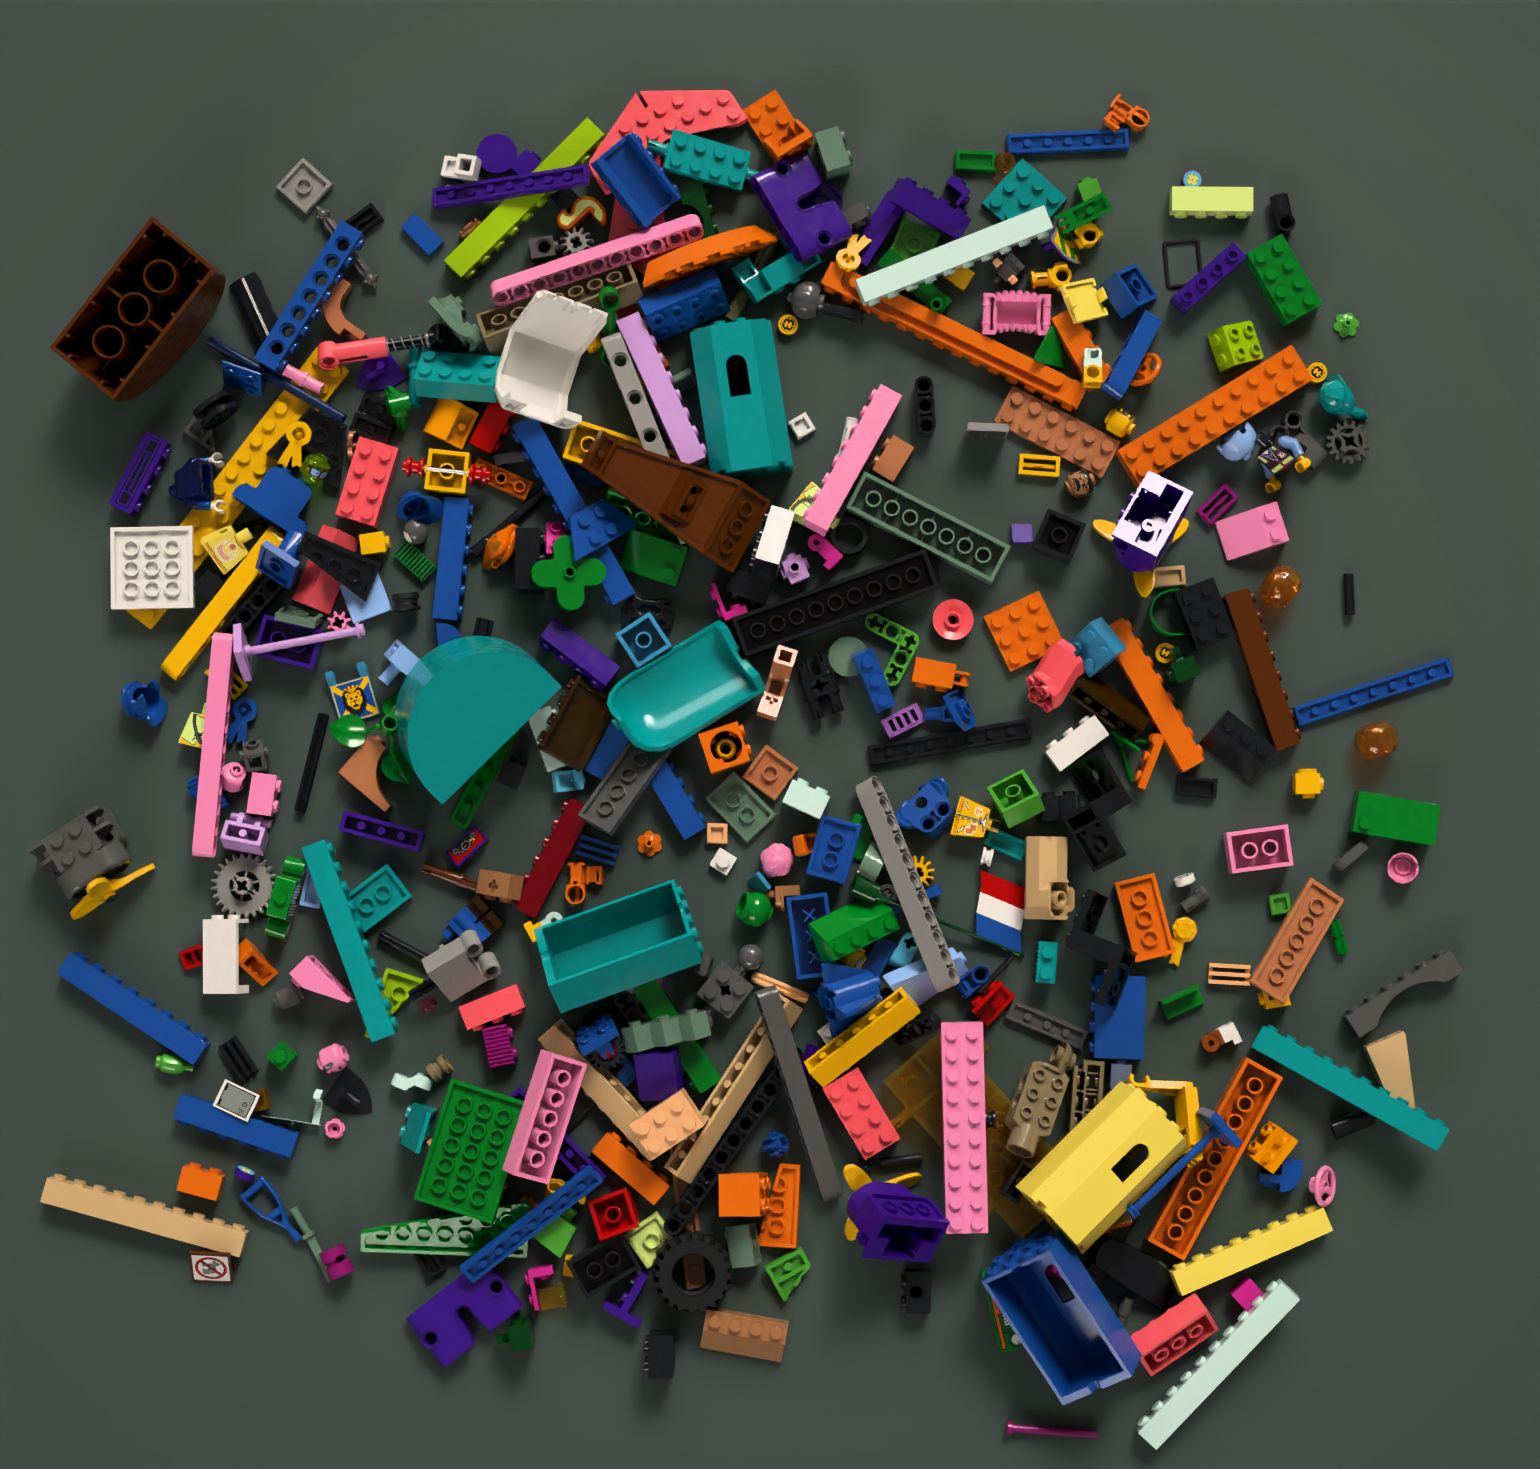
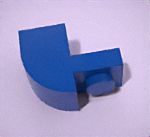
M1285 1158L1278 1168V1173L1272 1174L1257 1171L1256 1180L1262 1182L1263 1186L1274 1187V1183H1277L1276 1190L1279 1192L1290 1191L1301 1180L1303 1160Z

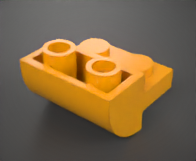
M438 398L423 432L462 450L479 413L454 399Z
M1269 1120L1261 1128L1255 1140L1249 1143L1244 1153L1268 1172L1274 1174L1299 1141Z

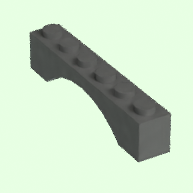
M1439 949L1432 954V959L1427 962L1426 960L1420 961L1415 965L1416 969L1410 973L1408 971L1403 972L1397 977L1399 980L1393 984L1391 982L1384 984L1380 987L1381 991L1375 995L1371 993L1363 998L1364 1002L1360 1005L1354 1004L1345 1010L1347 1013L1343 1015V1018L1354 1035L1360 1038L1376 1028L1386 1006L1404 989L1422 982H1447L1464 970L1451 950Z

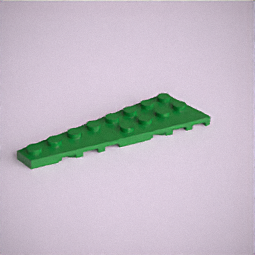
M530 1201L499 1205L494 1224L453 1213L362 1229L361 1252L473 1256L527 1214ZM528 1241L508 1257L527 1258Z

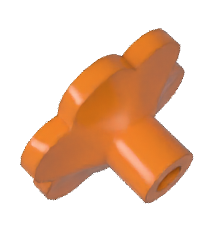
M646 831L644 835H640L637 839L639 852L646 853L647 856L651 857L655 852H659L662 849L660 843L661 836L654 834L652 831Z

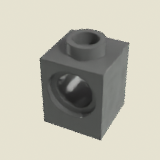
M553 235L528 239L533 263L557 259L556 253H560L558 241H554ZM542 245L550 246V250L547 253L539 251Z

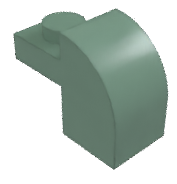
M871 841L851 884L856 876L871 882L876 881L884 864L877 843Z

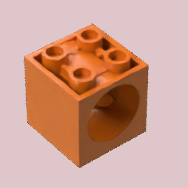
M736 721L698 734L712 775L751 762L750 757H753L750 745H745L743 738L747 736L743 724L738 725ZM729 733L728 735L735 739L738 737L741 741L742 750L739 749L736 755L737 759L734 761L724 762L725 760L719 757L716 759L713 756L711 746H714L717 741L716 737L720 734Z
M768 1172L718 1174L719 1217H760L767 1215L768 1210H771V1198H768V1190L771 1189V1178L768 1177Z

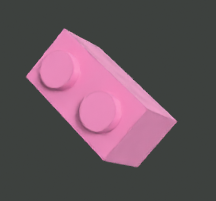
M252 772L246 813L273 817L275 813H278L279 801H277V795L282 790L280 776Z

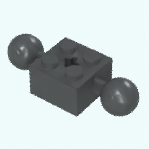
M747 944L739 950V963L734 970L721 961L697 992V995L707 1002L703 1010L697 1011H706L710 1030L713 1027L712 1017L717 1011L730 1019L754 988V985L746 980L744 976L748 970L758 969L764 961L763 951L757 945ZM723 985L725 987L729 985L731 993L729 995H722L720 986Z

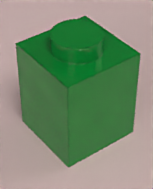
M281 1041L266 1058L280 1071L288 1068L299 1054L285 1041Z

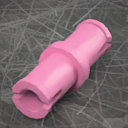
M290 364L284 369L283 376L297 382L298 386H304L320 395L325 386V383L309 376L310 373L302 372Z

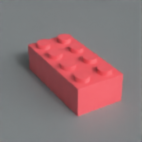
M359 436L335 515L342 519L378 529L400 459L401 450L399 448Z
M858 1066L839 1076L824 1088L822 1087L865 1160L900 1140L898 1133Z
M1196 1293L1185 1297L1182 1302L1173 1308H1169L1157 1319L1150 1321L1141 1330L1134 1332L1131 1335V1339L1142 1354L1140 1362L1152 1377L1219 1331V1328Z

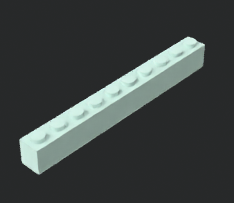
M1043 205L855 280L854 285L862 305L868 304L871 307L880 303L882 298L888 297V299H892L900 295L899 292L906 289L909 292L918 288L920 283L930 284L936 281V277L944 274L947 277L956 273L955 270L958 268L968 269L974 266V262L978 260L985 262L992 259L996 253L1006 254L1012 251L1011 247L1019 245V247L1026 246L1031 243V239L1038 238V240L1046 238L1050 235L1049 232L1053 229V225Z
M1280 1278L1276 1282L1272 1281L1267 1286V1292L1262 1297L1259 1295L1252 1302L1251 1305L1253 1307L1248 1312L1245 1310L1237 1318L1238 1322L1233 1327L1229 1326L1224 1331V1337L1219 1342L1216 1340L1209 1347V1352L1205 1357L1202 1355L1194 1363L1195 1367L1191 1371H1186L1181 1376V1382L1176 1387L1173 1385L1169 1388L1162 1402L1160 1400L1157 1401L1151 1409L1152 1412L1148 1416L1144 1415L1138 1421V1433L1156 1450L1300 1301L1298 1295Z

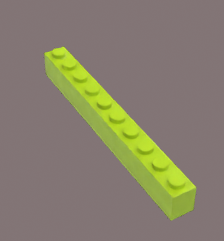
M587 117L533 172L586 164L591 158L590 154L597 150L605 139V134ZM552 192L505 199L444 260L445 264L462 281L466 278L468 280L472 278L476 273L475 269L480 264H486L491 258L490 254L494 250H500L505 244L504 240L509 235L511 237L514 236L519 230L518 226L523 221H529L534 215L533 211L537 207H543L548 201L547 197Z

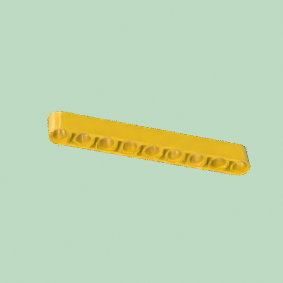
M273 525L264 532L161 664L160 669L175 681L182 678L211 641L214 632H218L263 574L255 568L263 542L267 540L278 547L285 537L282 532Z

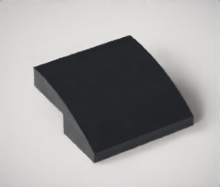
M366 391L358 411L355 412L349 431H356L358 435L388 445L396 428L395 417L390 415L386 399Z

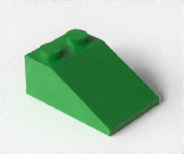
M632 529L620 567L676 587L678 586L690 547Z

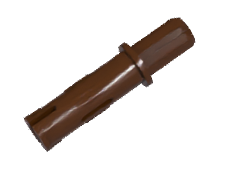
M425 861L421 874L456 885L458 889L462 887L476 893L478 880L465 876V873L459 874Z

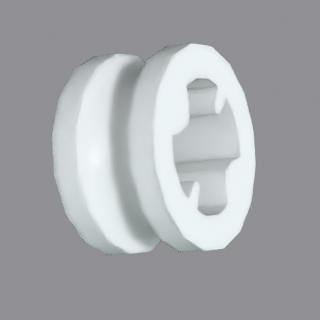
M983 847L979 865L985 863L990 867L994 849L987 850L986 847Z

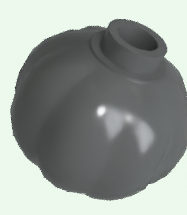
M812 281L799 283L793 291H789L787 303H791L792 312L801 319H811L817 316L819 311H823L826 301V295H822V288Z

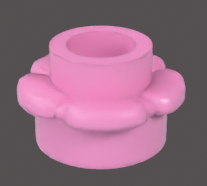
M337 1118L328 1121L325 1124L326 1135L329 1138H340L345 1131L344 1123H341L340 1119Z

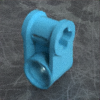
M912 932L903 934L887 964L899 969L912 963L918 949L917 943L914 938L913 942L915 945L907 947V943L904 941L911 937L914 938Z

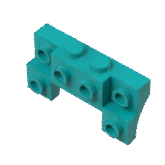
M781 237L779 240L787 254L757 271L749 258L730 270L740 287L743 286L754 304L773 292L776 295L785 290V284L790 282L792 285L801 280L802 277L800 275L822 262L819 254L799 263L794 258L783 237Z

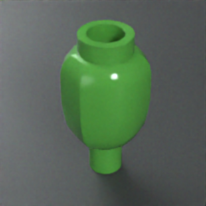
M165 1053L162 1056L158 1055L156 1058L155 1067L164 1073L180 1074L184 1071L193 1072L194 1065L187 1063L185 1059L178 1055Z

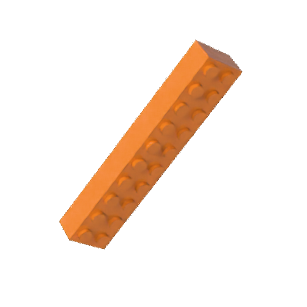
M1290 345L1120 448L1115 455L1135 487L1138 488L1148 470L1157 475L1161 474L1306 386L1313 378L1294 347Z
M1242 1056L1213 1111H1216L1243 1143L1238 1148L1222 1143L1215 1137L1202 1149L1203 1159L1191 1168L1186 1165L1179 1180H1175L1145 1239L1185 1261L1283 1079L1282 1076ZM1207 1125L1202 1130V1138L1209 1132Z

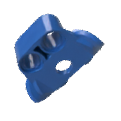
M939 776L921 785L918 788L919 792L910 801H904L895 815L900 826L905 829L916 828L922 831L925 836L934 838L953 822L955 811L947 798L949 787L946 781ZM920 798H925L928 803L926 807L918 808L916 805L917 801ZM949 809L948 814L940 815L942 810ZM934 823L932 829H925L927 824Z

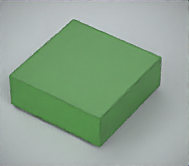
M1289 892L1267 896L1271 916L1287 914L1291 908Z

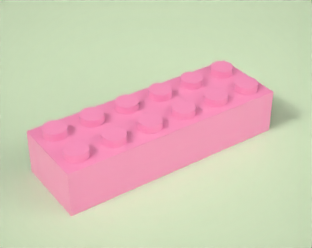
M541 1049L502 1170L518 1177L549 1185L587 1063Z

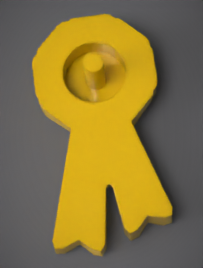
M852 234V237L847 239V248L838 251L835 262L840 269L850 272L858 268L861 262L859 253L871 243V239L866 238L865 235L857 242L858 234Z
M295 421L288 426L286 437L290 443L277 461V464H283L286 468L290 458L293 457L291 466H302L301 446L307 444L312 435V431L307 423Z
M1188 917L1178 918L1172 925L1174 936L1172 940L1176 953L1171 955L1169 964L1175 963L1176 966H1179L1184 942L1192 941L1197 934L1196 923Z

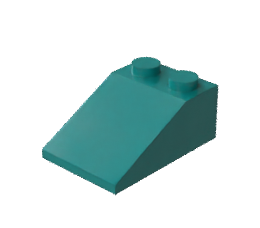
M417 1102L412 1103V1106H408L405 1114L408 1120L406 1126L402 1125L399 1137L402 1138L401 1144L417 1154L427 1149V1141L430 1139L439 1109Z

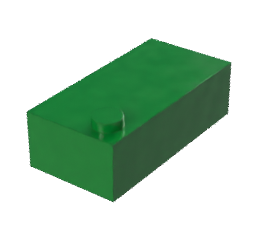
M1356 791L1354 792L1348 832L1424 846H1434L1441 805Z

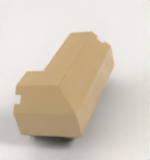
M1025 837L1024 919L1067 920L1069 916L1066 915L1075 908V891L1073 887H1069L1067 884L1070 883L1067 879L1068 837Z

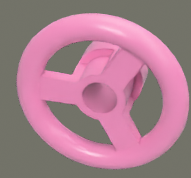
M1327 1165L1322 1166L1316 1176L1311 1177L1309 1181V1190L1311 1193H1314L1316 1202L1321 1207L1330 1205L1336 1190L1334 1171ZM1324 1192H1325L1328 1196H1327V1198L1323 1201L1322 1198H1321V1196H1322V1195L1324 1194Z

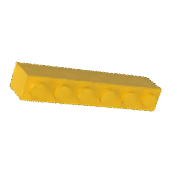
M901 986L805 1060L804 1064L809 1074L824 1088L853 1064L865 1057L875 1047L882 1044L888 1037L899 1031L910 1020H913L921 1011L913 998Z

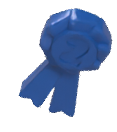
M242 697L234 702L232 708L236 719L227 733V740L230 744L233 743L236 735L237 743L248 741V722L256 718L258 713L256 702L253 699Z

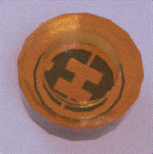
M1000 152L995 157L994 166L999 172L1008 173L1015 166V158L1011 153Z

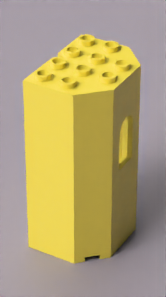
M1120 1081L1015 1186L1053 1229L1061 1230L1070 1246L1081 1254L1126 1211L1125 1209L1129 1203L1133 1204L1188 1149L1185 1138L1179 1133L1180 1127L1174 1121L1170 1122L1166 1118L1168 1114L1160 1106L1157 1107L1154 1103L1150 1102L1146 1098L1147 1095L1139 1087L1136 1088L1131 1083L1126 1084ZM1144 1144L1148 1149L1146 1160L1122 1182L1111 1169L1133 1146Z

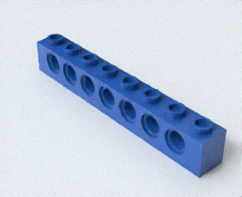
M343 220L340 221L254 356L257 362L276 374L286 368L288 365L287 359L290 354H294L299 347L298 342L302 336L305 337L309 332L311 321L318 318L321 313L320 307L332 295V288L335 284L338 285L341 282L343 271L346 267L349 268L354 261L353 255L363 247L365 236L361 231ZM342 243H349V247L345 251L339 250ZM331 260H338V265L335 268L328 267ZM326 277L327 282L324 285H318L319 278ZM315 294L316 299L314 302L309 303L306 301L308 295ZM299 311H304L305 317L297 320L296 314ZM293 328L294 334L291 337H285V331ZM276 346H283L282 353L274 354Z

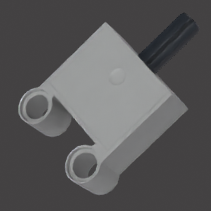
M467 930L447 945H439L437 951L421 960L430 978L411 989L408 993L414 1001L438 987L452 1002L487 980L497 978L501 974V968L493 952L481 954L483 946L475 930ZM479 956L478 961L476 962L472 957Z

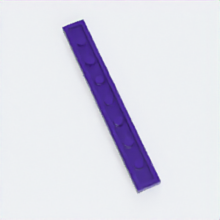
M588 164L432 188L433 208L438 210L590 186V169Z

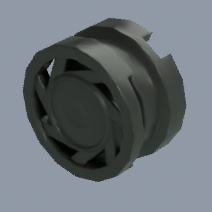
M406 592L391 595V601L394 605L392 612L402 613L420 610L421 606L418 605L419 593Z

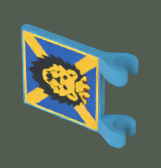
M365 662L356 664L360 675L359 678L337 684L334 671L325 673L339 718L347 714H355L361 719L381 714Z

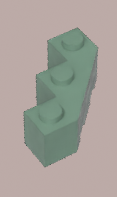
M697 1008L686 1010L685 1014L669 1017V1014L657 1016V1019L642 1023L640 1020L628 1023V1027L621 1029L626 1053H637L653 1047H666L682 1041H694L711 1035L706 1011H697Z

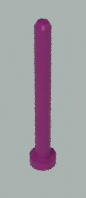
M1011 1420L1006 1421V1435H1012V1432L1083 1438L1098 1437V1431L1022 1425L1013 1424Z

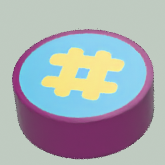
M1188 170L1184 173L1181 183L1182 186L1200 187L1203 178L1197 170Z

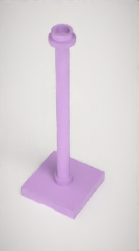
M239 623L233 624V652L242 678L246 682L252 680V657L254 654L354 635L362 638V636L366 635L363 623H356V627L251 647L247 642L242 624Z

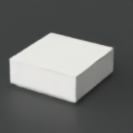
M806 412L788 422L798 440L816 430Z

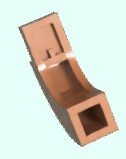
M342 278L341 282L338 285L335 284L332 288L330 299L322 304L324 316L330 327L342 339L346 333H348L347 337L352 341L367 339L366 333L351 324L344 317L343 305L354 287Z
M778 645L765 686L766 691L763 692L757 710V716L776 721L796 660L797 650Z

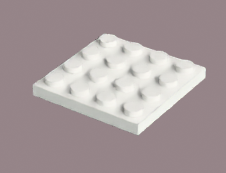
M193 526L110 528L112 610L195 608Z

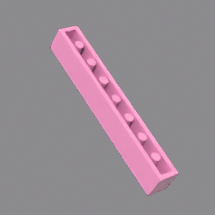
M882 384L878 390L873 389L868 399L871 401L869 406L864 405L859 415L862 417L860 422H855L850 430L852 434L850 440L845 439L840 448L843 451L841 456L836 455L831 464V467H833L831 474L827 472L821 482L824 484L822 490L817 489L812 498L814 501L813 506L806 508L802 516L805 518L803 526L825 537L900 403L902 395Z

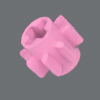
M334 611V617L327 618L331 621V625L327 629H335L334 631L351 628L349 622L352 621V618L346 619V612L344 611L341 615ZM338 619L344 621V623H342V628L335 626L336 624H338Z

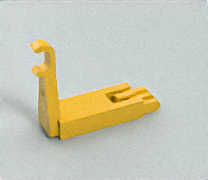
M1132 1073L1128 1075L1126 1079L1127 1084L1131 1083L1143 1091L1174 1096L1176 1124L1180 1127L1179 1133L1185 1138L1188 1149L1183 1153L1186 1154L1202 1139L1201 1121L1196 1113L1199 1110L1197 1087H1193V1082L1150 1080L1148 1075L1142 1079L1143 1083H1137L1134 1081ZM1201 1150L1187 1166L1191 1168L1203 1159V1151Z

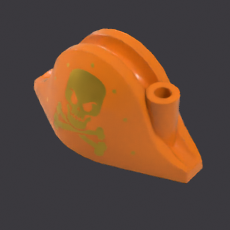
M512 523L489 538L485 546L483 568L488 571L496 569L513 558L515 555V528H518V526Z

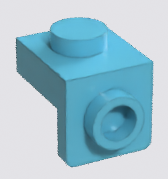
M568 770L551 773L554 793L584 789L585 775L582 773V770L580 772Z

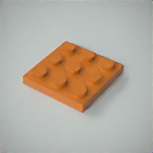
M1040 591L1034 592L983 617L1009 672L1043 657L1050 645L1062 639Z

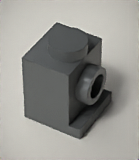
M862 201L841 211L851 230L854 227L859 229L867 224L866 221L872 217L869 207H864Z

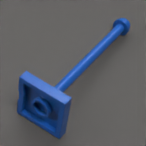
M1201 1107L1196 1112L1209 1127V1132L1134 1205L1130 1203L1127 1205L1128 1207L1125 1210L1133 1219L1141 1215L1139 1211L1215 1137L1222 1143L1238 1148L1243 1143L1216 1111Z

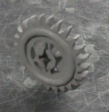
M241 852L239 859L233 854V861L225 858L226 866L218 864L221 871H214L218 878L211 879V881L217 885L210 889L217 891V893L212 898L220 899L216 906L223 904L222 912L229 909V915H234L236 912V915H240V918L244 914L245 919H249L251 913L256 918L257 911L264 914L263 907H268V901L270 900L275 882L272 879L277 874H270L273 866L266 868L267 860L260 863V855L253 859V854L249 853L246 858L245 854ZM246 871L244 877H240L237 873ZM249 872L255 874L258 880L253 881L249 878ZM231 880L234 881L233 889H230ZM240 882H247L246 887L248 890H241L242 885ZM259 882L260 886L259 891L257 892L255 890V884ZM235 891L241 895L240 900L235 898L231 892ZM250 895L253 899L244 901V896Z

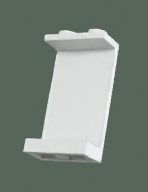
M211 915V919H203V994L249 993V985H239L238 923H249V919H240V915H228V919H224V915Z

